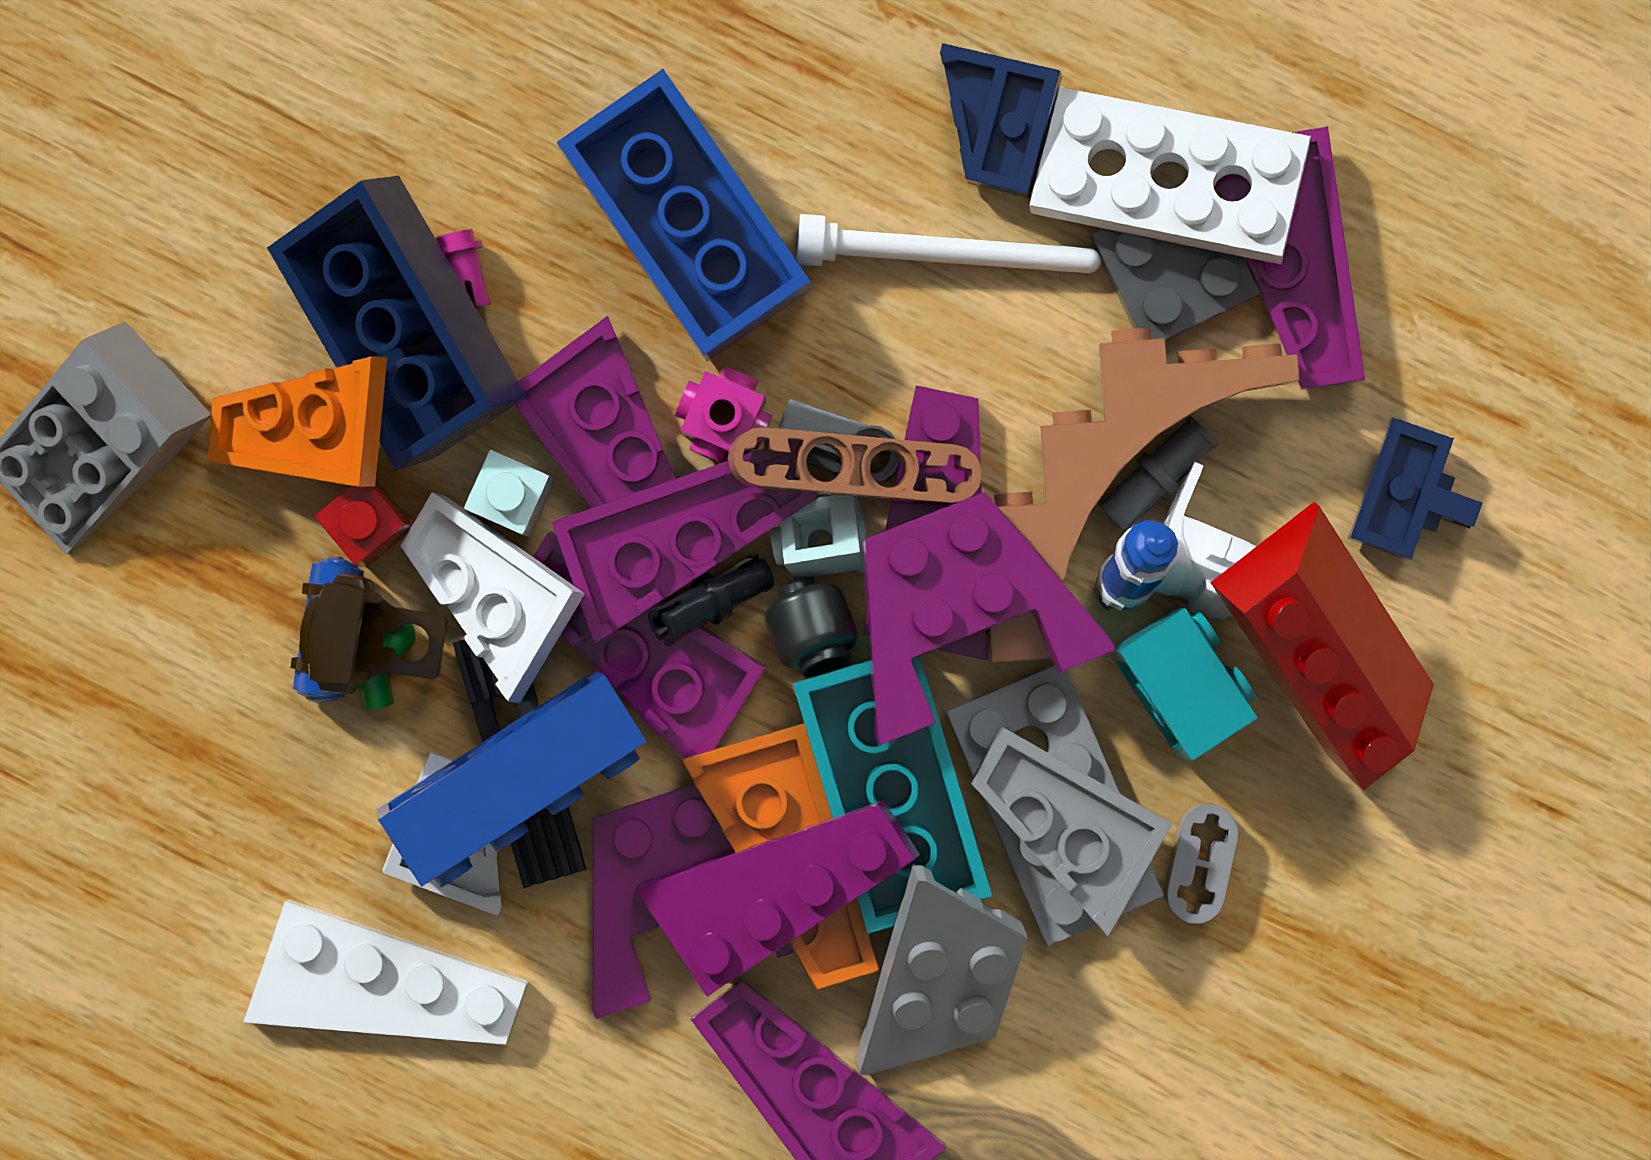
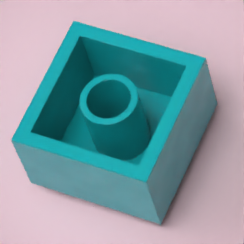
M1176 608L1166 611L1116 644V650L1109 654L1176 756L1193 761L1258 718L1249 705L1257 700V696L1241 671L1236 666L1232 669L1228 666L1224 667L1213 651L1221 645V641L1201 612L1195 615L1192 612L1189 614L1186 608Z

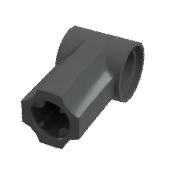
M789 399L779 426L780 429L896 439L890 431L881 426L866 425ZM817 445L808 453L807 464L839 474L841 467L840 458L831 447ZM890 452V461L887 467L880 472L871 473L874 481L879 485L886 483L896 473L900 461L896 454Z

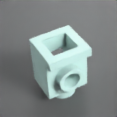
M838 495L819 497L782 521L779 527L771 528V544L776 564L785 565L794 580L802 577H818L857 570L859 574L864 573L862 542L868 536L865 512L856 497ZM827 537L832 539V544L813 547L814 543L820 538Z

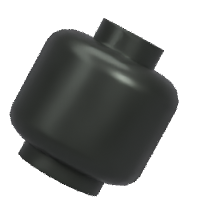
M812 577L798 578L781 586L778 589L780 598L767 609L765 615V623L781 664L790 669L800 670L801 674L805 677L827 673L845 664L850 658L848 651L855 645L858 634L842 591L832 584H815Z

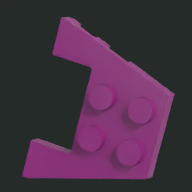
M986 492L869 537L862 542L867 621L870 630L872 660L870 665L871 682L875 706L874 728L875 738L879 746L936 723L912 665L911 659L1028 612L1034 614L1058 674L1116 650L1108 635Z
M694 783L593 818V1012L596 1019L649 1002L652 999L632 936L658 928L660 925L636 891V888L655 879L667 877L701 863L735 853ZM789 944L775 951L777 958L794 953Z

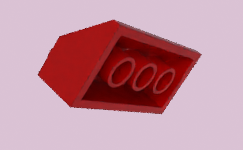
M1313 502L1210 583L1327 756L1362 790H1365L1415 751L1434 684L1320 506Z

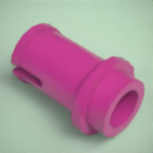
M473 229L435 237L465 290V284H467L470 299L474 306L479 308L490 305L491 300L488 298L477 250L482 248L483 244L481 240L475 241Z

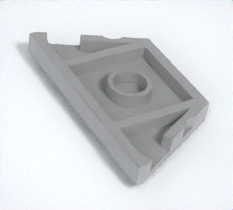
M912 865L855 1059L859 1074H875L995 1038L1028 939L1023 923L1000 909L986 907L982 903L981 898L963 888H960L955 893L934 881L932 871L922 865Z

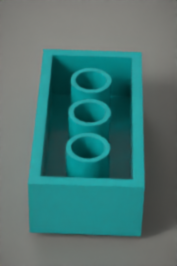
M920 656L911 659V662L936 723L881 746L878 745L875 738L874 691L872 689L870 667L872 660L793 683L832 817L834 818L884 800L920 854L915 860L857 897L868 934L895 926L912 865H922L932 871L934 881L955 893L960 888H963L981 899L992 896Z

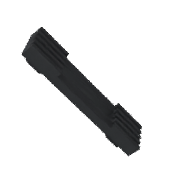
M464 639L452 643L483 742L500 731L491 698L503 694L495 683L498 679L483 657H477ZM533 682L522 701L518 703L521 717L539 706ZM569 806L554 815L549 813L525 820L524 823L529 831L511 843L523 888L572 875L573 873H579L587 869Z

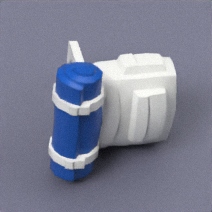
M1197 462L1192 464L1179 484L1180 489L1175 493L1163 523L1146 520L1135 524L1119 539L1116 544L1115 553L1110 555L1100 567L1096 579L1095 593L1101 606L1107 611L1112 608L1121 611L1144 604L1154 592H1158L1167 596L1173 595L1187 601L1189 611L1195 614L1201 612L1206 617L1225 620L1227 617L1234 618L1210 582L1256 546L1212 526L1184 516L1204 465Z

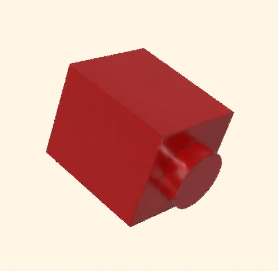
M377 480L375 486L348 487L314 515L354 566L365 568L405 537L413 525Z

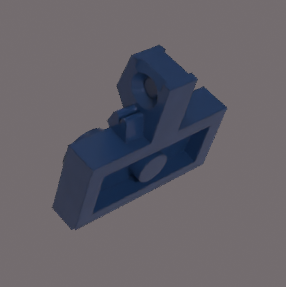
M1397 418L1390 419L1348 539L1410 560L1414 554L1422 528L1436 532L1440 520L1468 529L1471 526L1474 527L1483 502L1451 492L1455 477L1442 473L1454 438Z

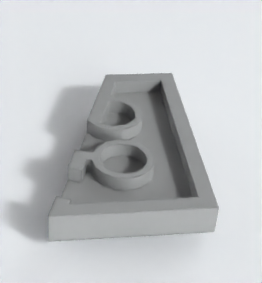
M1001 727L970 783L1109 937L1172 823Z

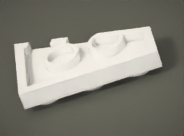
M432 492L400 547L441 605L447 606L467 634L464 639L477 657H483L497 677L498 681L495 684L508 702L520 703L585 593L447 496Z

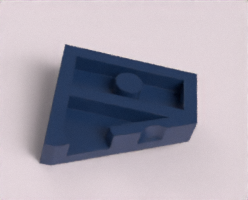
M942 43L940 55L945 68L951 98L950 104L954 124L958 132L961 147L960 153L967 182L972 185L1030 198L1063 77L1061 71Z

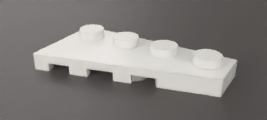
M289 899L285 901L243 1023L506 1045L529 981Z

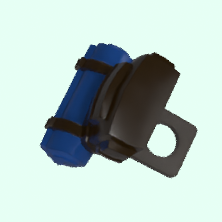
M329 557L326 560H318L317 563H312L309 583H303L302 594L307 595L300 628L298 657L291 659L290 668L295 669L293 689L297 690L299 695L306 697L308 701L321 704V702L337 701L338 698L345 697V694L355 693L361 683L369 681L371 677L382 673L435 679L439 676L448 624L447 618L443 615L394 607L383 599L382 595L375 592L373 581L363 577V570L358 568V566H354L353 563L344 560L343 557ZM408 624L420 626L429 637V648L426 655L416 662L402 660L394 648L384 646L386 632L397 633L400 628Z

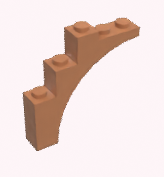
M1150 328L1111 331L1112 342L1099 344L1104 421L1092 422L1091 410L1053 413V425L1040 426L1046 503L1033 504L1032 492L994 494L995 504L1064 584L1070 556L1091 510L1118 472L1155 436L1200 408L1245 391L1299 381L1298 355H1282L1281 344H1262L1242 347V359L1217 360L1216 349L1179 351L1178 363L1167 364L1165 338L1151 339ZM1032 612L990 628L992 663L1052 659Z

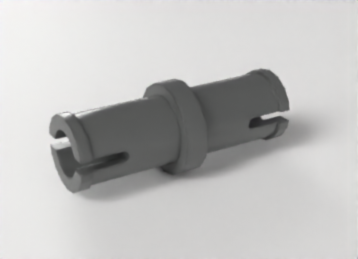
M1189 416L1185 419L1186 422L1151 456L1146 452L1143 453L1136 460L1139 467L1104 501L1102 500L1098 504L1124 532L1130 529L1166 493L1172 497L1180 489L1177 482L1187 474L1194 462L1198 463L1211 449H1215L1218 446L1216 440L1193 417Z

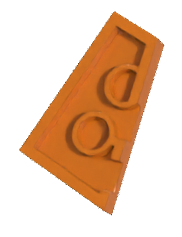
M371 356L355 360L353 364L338 368L321 369L306 373V376L284 382H271L214 397L212 400L207 461L357 487L375 486L387 357Z

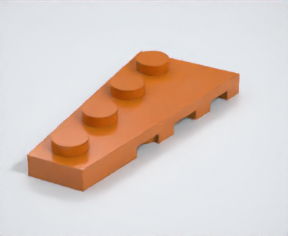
M804 723L681 760L685 770L735 853L833 818ZM857 898L788 943L814 988L817 990L879 971Z

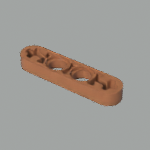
M760 427L753 428L738 436L732 443L728 454L729 468L734 477L743 485L759 489L948 505L972 497L978 490L982 479L981 465L976 455L965 447L953 444ZM757 440L764 441L765 452L786 455L790 453L788 441L797 442L798 446L792 460L795 480H787L785 478L789 465H769L763 469L762 476L755 475L754 464L743 461V452L755 448ZM817 445L831 447L840 458L841 467L839 474L830 482L816 480L807 469L806 460L808 453ZM880 451H889L896 454L903 463L904 473L902 480L892 488L880 486L871 475V461ZM916 453L924 455L920 465L922 468H939L947 465L949 457L953 458L954 468L965 473L964 482L953 485L952 492L950 493L946 491L947 486L944 480L924 478L919 480L921 492L914 491L913 487L919 473Z

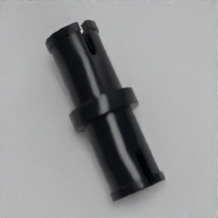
M751 553L743 560L714 576L703 574L692 581L691 589L660 606L650 609L648 612L650 627L659 641L664 640V645L672 646L679 639L709 622L719 625L732 616V609L762 592L771 590L774 587L773 573L767 562L763 558L759 559V554Z

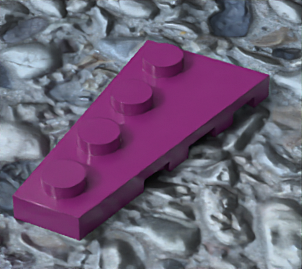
M1327 126L1291 132L1311 136L1282 264L1247 257L1246 259L1261 291L1286 355H1298V383L1301 391L1365 381L1329 129ZM1237 174L1225 175L1216 182L1221 198L1230 202L1245 198L1251 190L1248 180Z
M788 441L790 453L786 455L770 454L765 452V448L743 455V461L753 463L755 468L754 474L762 476L763 469L769 465H789L785 478L787 480H795L792 460L798 444L797 442ZM726 461L552 522L572 582L576 588L585 593L580 604L594 644L818 498L817 494L759 489L743 485L734 477L729 468V462Z
M882 800L808 826L797 832L776 839L773 838L728 856L713 859L682 872L644 883L637 887L636 891L705 995L709 996L915 860L920 854L885 801Z
M743 978L691 1016L690 1020L795 1160H932L947 1148L946 1143Z

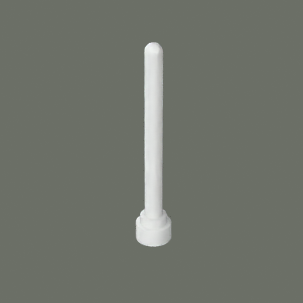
M800 214L796 255V261L799 265L822 267L823 260L835 261L836 255L1076 273H1093L1101 265L1100 254L1092 248L838 229V223L825 222L824 215Z

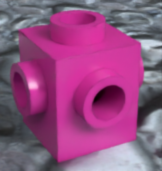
M723 367L720 376L705 371L700 385L689 381L675 413L676 417L685 420L681 428L682 434L693 439L689 450L713 461L723 463L726 462L730 447L738 436L753 428L769 427L773 415L763 411L766 404L765 395L755 392L759 381L727 367ZM721 401L729 402L735 408V417L727 425L714 423L710 416L712 407ZM757 440L756 446L753 449L759 450L762 441Z

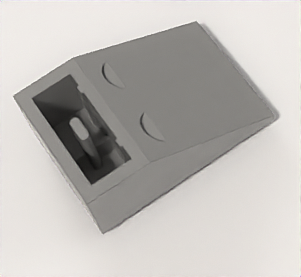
M123 322L83 339L0 438V483L67 555L169 463L212 414L126 322Z

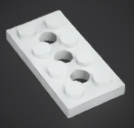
M1060 87L1030 201L1031 214L1282 264L1311 136ZM1111 149L1121 153L1126 160L1124 167L1120 172L1112 176L1096 174L1090 168L1089 163L1097 152ZM1164 162L1179 163L1188 172L1186 181L1181 186L1173 189H1165L1158 186L1152 180L1151 175L1154 169ZM1237 174L1248 180L1251 190L1245 198L1230 202L1220 198L1216 194L1214 186L1223 176Z

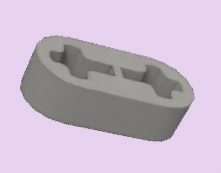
M1199 803L1191 806L1183 813L1177 827L1164 886V898L1168 908L1179 919L1191 924H1202L1212 920L1220 912L1225 900L1237 846L1238 826L1235 818L1227 809L1216 804ZM1207 814H1215V825L1225 830L1222 841L1212 840L1209 844L1206 860L1199 859L1201 840L1191 834V828L1193 823H1204ZM1196 866L1204 867L1201 885L1204 889L1211 892L1210 900L1208 903L1198 902L1195 911H1187V901L1177 896V891L1180 885H1191Z

